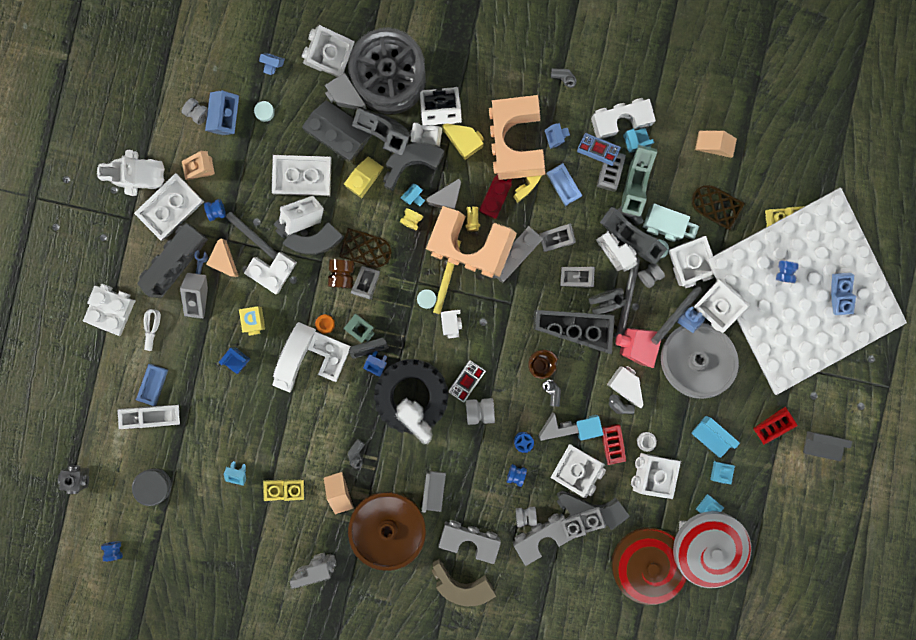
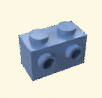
M225 91L210 93L205 131L219 135L235 133L239 95Z

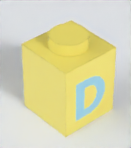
M262 307L239 309L242 332H248L250 336L260 334V330H265Z

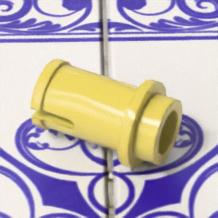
M467 207L466 228L470 232L479 231L481 224L478 221V207H472V209Z

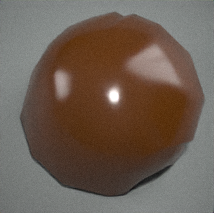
M549 350L535 351L531 354L528 361L529 372L536 378H549L557 370L556 363L558 358Z

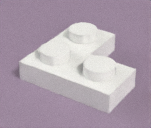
M283 252L278 253L271 266L254 257L244 274L274 294H278L297 262Z
M315 332L308 350L325 356L318 375L337 382L351 346Z

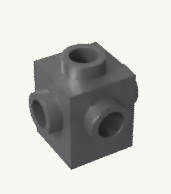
M69 465L67 469L61 470L58 476L59 490H65L67 494H78L79 491L88 488L89 468H81L80 465Z

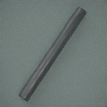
M232 212L226 215V218L275 260L278 255L275 250Z
M699 286L692 290L651 339L654 344L657 345L702 292Z

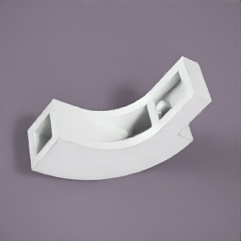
M299 322L296 324L277 363L273 375V386L291 392L299 367L316 329Z

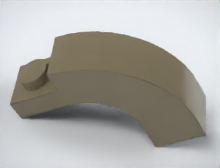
M440 558L433 562L434 569H432V573L437 580L440 579L436 583V588L450 602L461 606H477L496 597L495 590L486 575L475 582L463 584L455 581L449 575Z

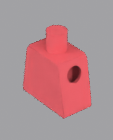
M627 328L624 335L618 334L616 336L615 344L621 346L620 355L642 366L654 368L660 342L656 345L651 339L657 331Z

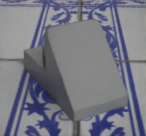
M552 413L538 436L542 441L579 432L575 423L572 424L571 421L562 422L558 427L556 416Z

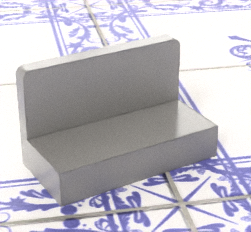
M427 470L422 512L426 513V510L441 512L446 472Z

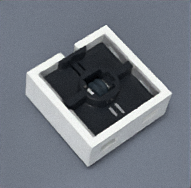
M458 87L443 88L438 91L436 89L422 90L420 92L423 126L461 122Z

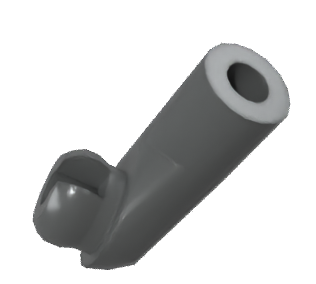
M552 380L545 381L542 387L551 395L550 406L560 407V387Z
M611 395L609 397V406L615 413L634 414V405H624L619 400L618 395Z
M359 439L356 440L348 451L350 465L355 469L361 468L363 464L360 451L365 443Z

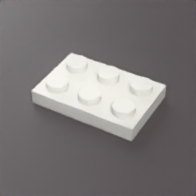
M273 155L272 194L330 196L332 158Z
M175 173L134 214L161 241H164L204 201Z

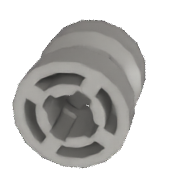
M190 98L184 104L182 114L191 117L196 124H202L207 118L208 108L204 105L200 106L194 98Z
M653 263L649 264L646 270H641L638 273L640 280L648 288L652 287L656 280H661L665 277L661 268Z
M529 507L528 509L516 508L517 527H524L525 525L537 526L535 507Z

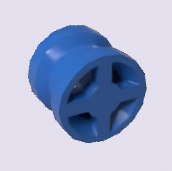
M217 199L213 203H204L209 221H214L218 217H226L221 199Z
M520 432L514 438V445L519 452L527 453L533 448L534 440L528 433Z
M512 464L506 482L510 484L513 482L517 486L522 487L527 469H520Z
M113 541L101 545V550L104 551L103 561H113L123 557L122 552H120L121 541Z

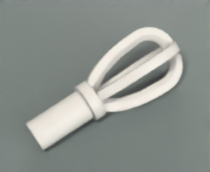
M149 309L144 314L146 336L144 350L152 351L155 332L159 327L161 319L160 312L155 309ZM154 313V324L152 331H150V315Z

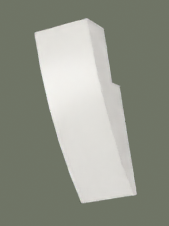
M178 405L118 409L119 429L180 424Z

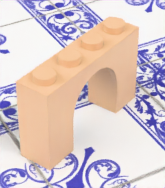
M538 95L492 100L489 116L490 120L493 119L494 125L490 126L491 137H495V143L492 144V153L496 155L497 162H493L494 174L498 173L499 180L545 175L543 150L518 152L510 149L504 142L505 134L512 126L519 123L540 121Z
M442 206L426 247L427 250L432 252L431 256L441 260L442 257L448 258L449 263L457 266L459 263L465 264L464 268L474 272L476 269L482 270L481 274L490 278L493 275L500 277L517 233L510 228L493 223L484 247L474 254H462L458 247V236L466 216L457 210Z

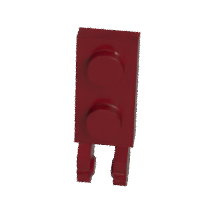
M498 173L496 177L494 176L480 207V213L493 219L497 218L510 190L513 178L508 179L506 182L499 180Z

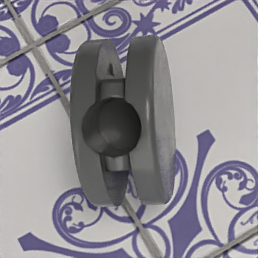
M616 288L590 297L588 299L590 304L599 303L598 306L592 308L593 314L606 313L626 305L627 300L622 295L624 294L623 289Z
M157 468L141 472L132 483L134 498L145 506H154L161 503L169 496L172 488L171 479L168 474Z

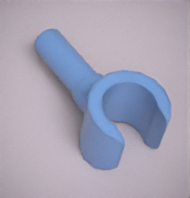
M197 250L194 254L197 260L196 274L201 275L203 263L208 260V255L204 252L203 258L199 259L200 252Z

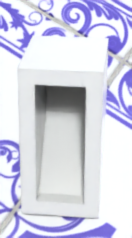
M620 366L607 385L635 406L642 408L643 400L640 381L635 376L636 372L628 366L626 368Z

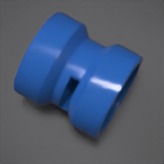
M779 261L778 267L780 272L776 274V280L796 283L797 277L794 273L798 270L799 263Z

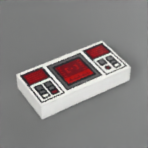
M469 360L448 392L462 402H465L485 373V370Z

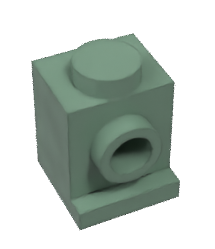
M354 314L344 327V330L361 343L365 340L369 342L375 334L373 332L374 327L358 314ZM359 326H364L365 331L363 333L358 331Z

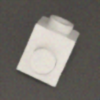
M413 123L410 133L411 142L427 143L440 147L442 128L440 126H422L418 123Z

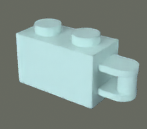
M657 204L650 206L643 224V228H646L648 233L665 235V239L673 242L683 239V237L694 240L699 226L689 222L690 216ZM687 227L690 228L689 233L685 232Z

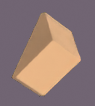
M699 131L695 150L732 158L737 138L725 131Z
M219 239L206 265L231 277H238L239 275L227 241Z
M343 472L324 477L327 501L334 513L338 514L353 509Z

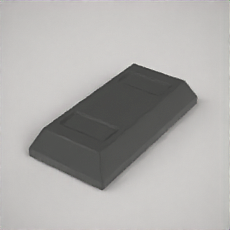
M383 338L352 346L348 352L354 359L372 354L375 351L386 350L389 346Z

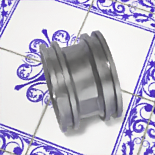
M392 28L377 29L364 35L355 44L351 52L349 73L357 93L367 107L382 114H398L413 107L420 99V92L424 90L426 82L424 58L420 47L408 34ZM393 50L398 51V55L396 57L391 56V52ZM374 53L379 55V59L377 61H374L372 59V55ZM405 65L411 66L409 72L404 71ZM388 67L389 69L391 67V72H385L384 68ZM367 72H371L373 74V77L371 79L365 77V74ZM400 83L404 84L405 86L402 90H399L397 88V86H399ZM382 87L386 90L384 93H379L378 89Z

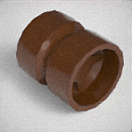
M330 259L329 271L331 275L328 276L327 287L353 288V277L350 274L354 272V261Z

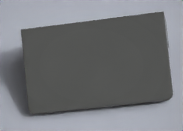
M807 431L803 453L841 461L844 447L851 449L852 441Z

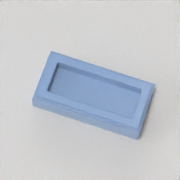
M563 163L546 173L565 206L582 197L581 192Z

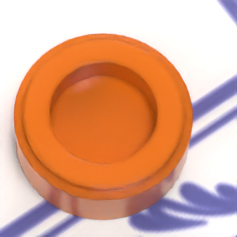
M321 315L316 319V329L323 334L330 333L335 328V320L330 315Z

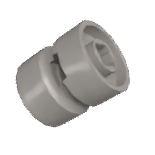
M493 398L482 399L480 403L475 399L466 400L468 425L478 424L480 420L484 424L495 423Z

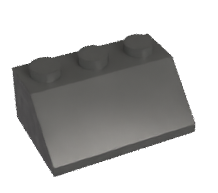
M327 100L311 113L302 126L307 134L351 164L354 163L372 136L368 132L353 127L354 119Z

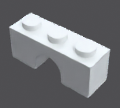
M643 98L633 100L632 104L625 105V103L613 106L614 109H599L595 111L596 114L591 118L596 138L599 139L614 136L618 133L617 119L619 118L628 119L634 130L651 126L656 121L650 99L643 100Z

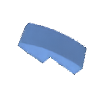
M852 273L832 274L831 296L834 315L854 314L856 296L852 293L854 274Z

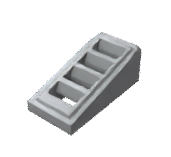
M618 153L617 158L620 161H615L613 164L618 166L617 169L607 167L608 164L603 162L596 187L613 192L617 190L626 155ZM606 171L616 173V175L612 176L606 174ZM604 177L614 180L613 183L604 181Z

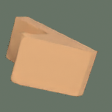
M200 151L182 161L185 180L211 176L215 173L212 158L208 156V151Z

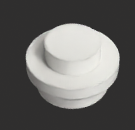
M644 432L639 435L637 444L641 450L648 452L656 447L657 440L652 433Z

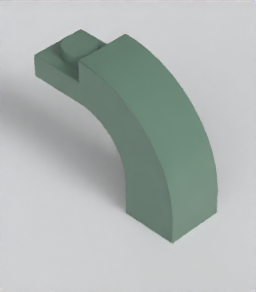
M642 145L637 146L625 182L622 212L641 217L647 200L646 188L657 149Z

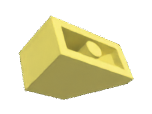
M442 125V130L464 160L483 147L484 143L482 141L484 138L479 131L475 132L473 128L465 126Z
M368 156L354 169L344 185L360 198H363L384 167Z

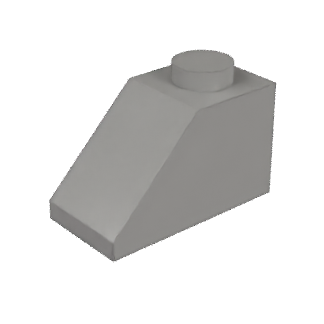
M345 73L325 85L327 89L325 94L331 103L335 101L337 106L355 110L362 107L367 110L365 103Z
M187 273L180 288L184 316L203 319L208 292L206 275Z

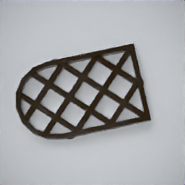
M711 185L699 187L692 196V206L696 212L727 230L731 229L745 204ZM706 188L708 193L701 195L700 189ZM709 188L714 189L716 191L710 193ZM718 193L719 200L713 202L711 195ZM721 194L725 195L728 198L722 199ZM709 196L710 203L704 204L702 197ZM699 198L701 205L695 206L694 200ZM729 200L731 207L724 208L723 201ZM732 200H734L735 202H737V203H739V204H738V205H733V201H732ZM720 202L722 209L715 211L714 204ZM711 205L713 212L706 213L705 206ZM740 206L739 210L736 213L734 208ZM702 207L703 213L699 211L697 208ZM732 209L733 216L727 217L725 210ZM723 211L724 218L718 220L716 213ZM714 214L715 219L709 217L708 215ZM733 218L731 224L729 225L728 219ZM725 220L726 225L720 223V221Z
M348 228L339 257L368 267L379 268L389 262L392 251L386 240ZM351 231L359 233V235L354 237ZM350 233L352 238L346 241L348 234ZM364 235L372 237V239L367 241ZM362 236L365 242L358 245L356 239ZM377 239L383 241L384 243L379 245ZM375 240L377 247L371 249L368 243ZM354 241L356 247L350 250L347 243ZM366 244L369 251L362 253L360 247ZM387 244L389 251L384 253L381 247ZM346 246L348 251L343 253L344 247ZM379 248L382 255L375 257L372 251ZM358 249L361 255L354 258L352 251ZM350 253L352 259L344 256ZM371 253L374 259L367 262L364 256ZM362 257L365 263L357 261V259ZM384 257L386 262L379 265L377 259ZM373 261H375L376 264H377V266H376V265H370V263H372Z

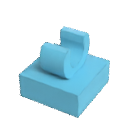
M412 184L401 197L409 205L414 202L416 205L421 206L425 201L419 196L423 190L416 184Z
M233 461L231 468L226 467L225 481L244 486L246 466L243 464L240 470H236V462Z
M714 461L710 480L731 485L735 466Z
M708 494L696 508L700 513L709 511L721 512L724 509L722 505Z

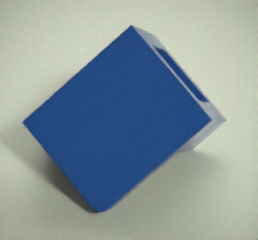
M233 347L226 352L219 361V364L226 365L233 372L239 374L250 358L236 347Z

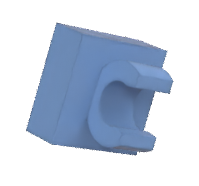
M263 53L260 56L259 62L265 63L264 73L272 75L275 73L276 67L283 66L284 58Z
M560 123L553 124L545 130L550 148L559 146L565 142V137L570 135L568 128L561 129Z
M689 307L678 319L677 323L694 333L704 322L705 317L702 316L701 312L698 313L693 310V307Z

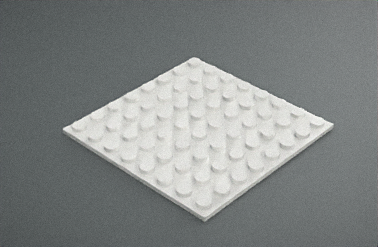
M841 188L707 259L716 280L718 281L722 278L750 304L737 318V321L775 395L907 323ZM779 261L799 263L798 270L794 273L797 277L796 283L776 280V274L780 272L778 267ZM832 274H854L852 292L856 296L854 314H833L831 296Z

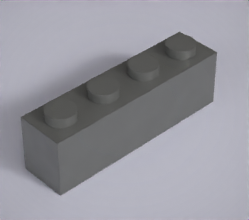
M185 223L179 226L175 232V237L166 242L163 252L155 256L151 262V267L140 275V280L137 284L148 297L162 298L192 261L197 250L200 251L208 241V238L192 225Z
M534 311V330L612 354L614 315Z

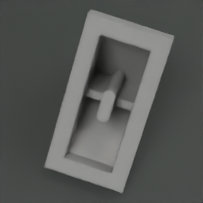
M460 179L426 199L428 205L440 208L445 206L455 210L461 186Z
M571 224L539 233L543 239L541 242L544 252L576 243Z
M362 266L351 294L372 300L380 271Z
M562 267L561 286L594 287L595 267Z

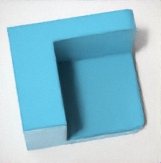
M646 128L636 131L632 129L626 131L623 135L629 153L636 151L638 145L650 147L654 144L653 139L649 140Z
M592 415L588 419L576 422L579 432L578 438L581 441L603 435L598 415Z

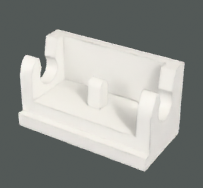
M314 196L307 197L280 207V224L286 223L285 232L290 235L320 223L324 208Z

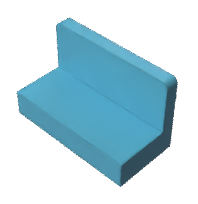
M707 416L692 431V435L720 458L730 447L735 449L740 444L718 423Z

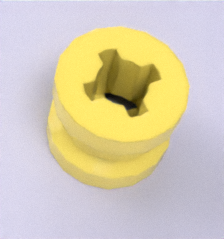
M406 208L405 216L401 218L400 223L417 231V224L422 220L423 216Z

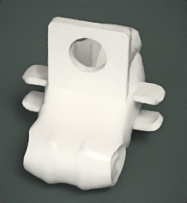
M126 150L125 156H122V158L115 159L109 164H99L97 177L101 181H110L118 187H124L125 194L136 196L138 188H161L164 183L163 174L165 168L162 161L138 159V152Z

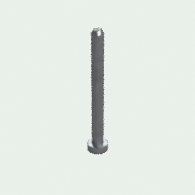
M636 257L638 264L630 269L624 297L627 300V304L622 306L617 333H614L613 338H616L618 334H625L640 263L639 257Z

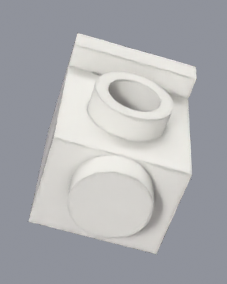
M460 310L441 312L443 335H447L448 338L459 337L458 329H462L461 318H457V314H460Z

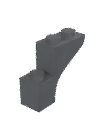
M560 491L556 494L559 498L557 503L562 510L567 509L570 515L568 517L600 507L605 524L611 530L630 517L616 498L608 503L595 505L565 491Z

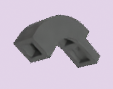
M362 107L358 108L352 124L353 127L380 138L385 143L384 149L399 155L403 154L410 136L409 131L397 121L379 112L376 114Z
M414 143L407 145L402 155L394 153L386 163V167L391 172L388 171L384 177L385 188L393 191L401 173L410 165L422 164L437 170L444 156V150L427 143Z
M613 207L610 208L600 222L610 235L613 234L617 238L619 243L631 246L638 256L653 264H656L667 250L657 238L637 229Z
M280 219L274 223L277 227L276 232L282 238L288 237L283 244L301 254L318 255L328 252L344 239V236L329 223L319 233L311 237H302L296 233L288 235L285 232V223L280 224Z

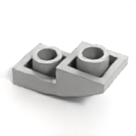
M600 507L561 520L567 540L584 536L587 532L606 527Z

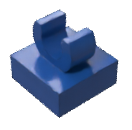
M375 351L372 355L369 354L363 369L380 377L386 366L387 356L384 355L383 359L380 360L376 358L378 352Z

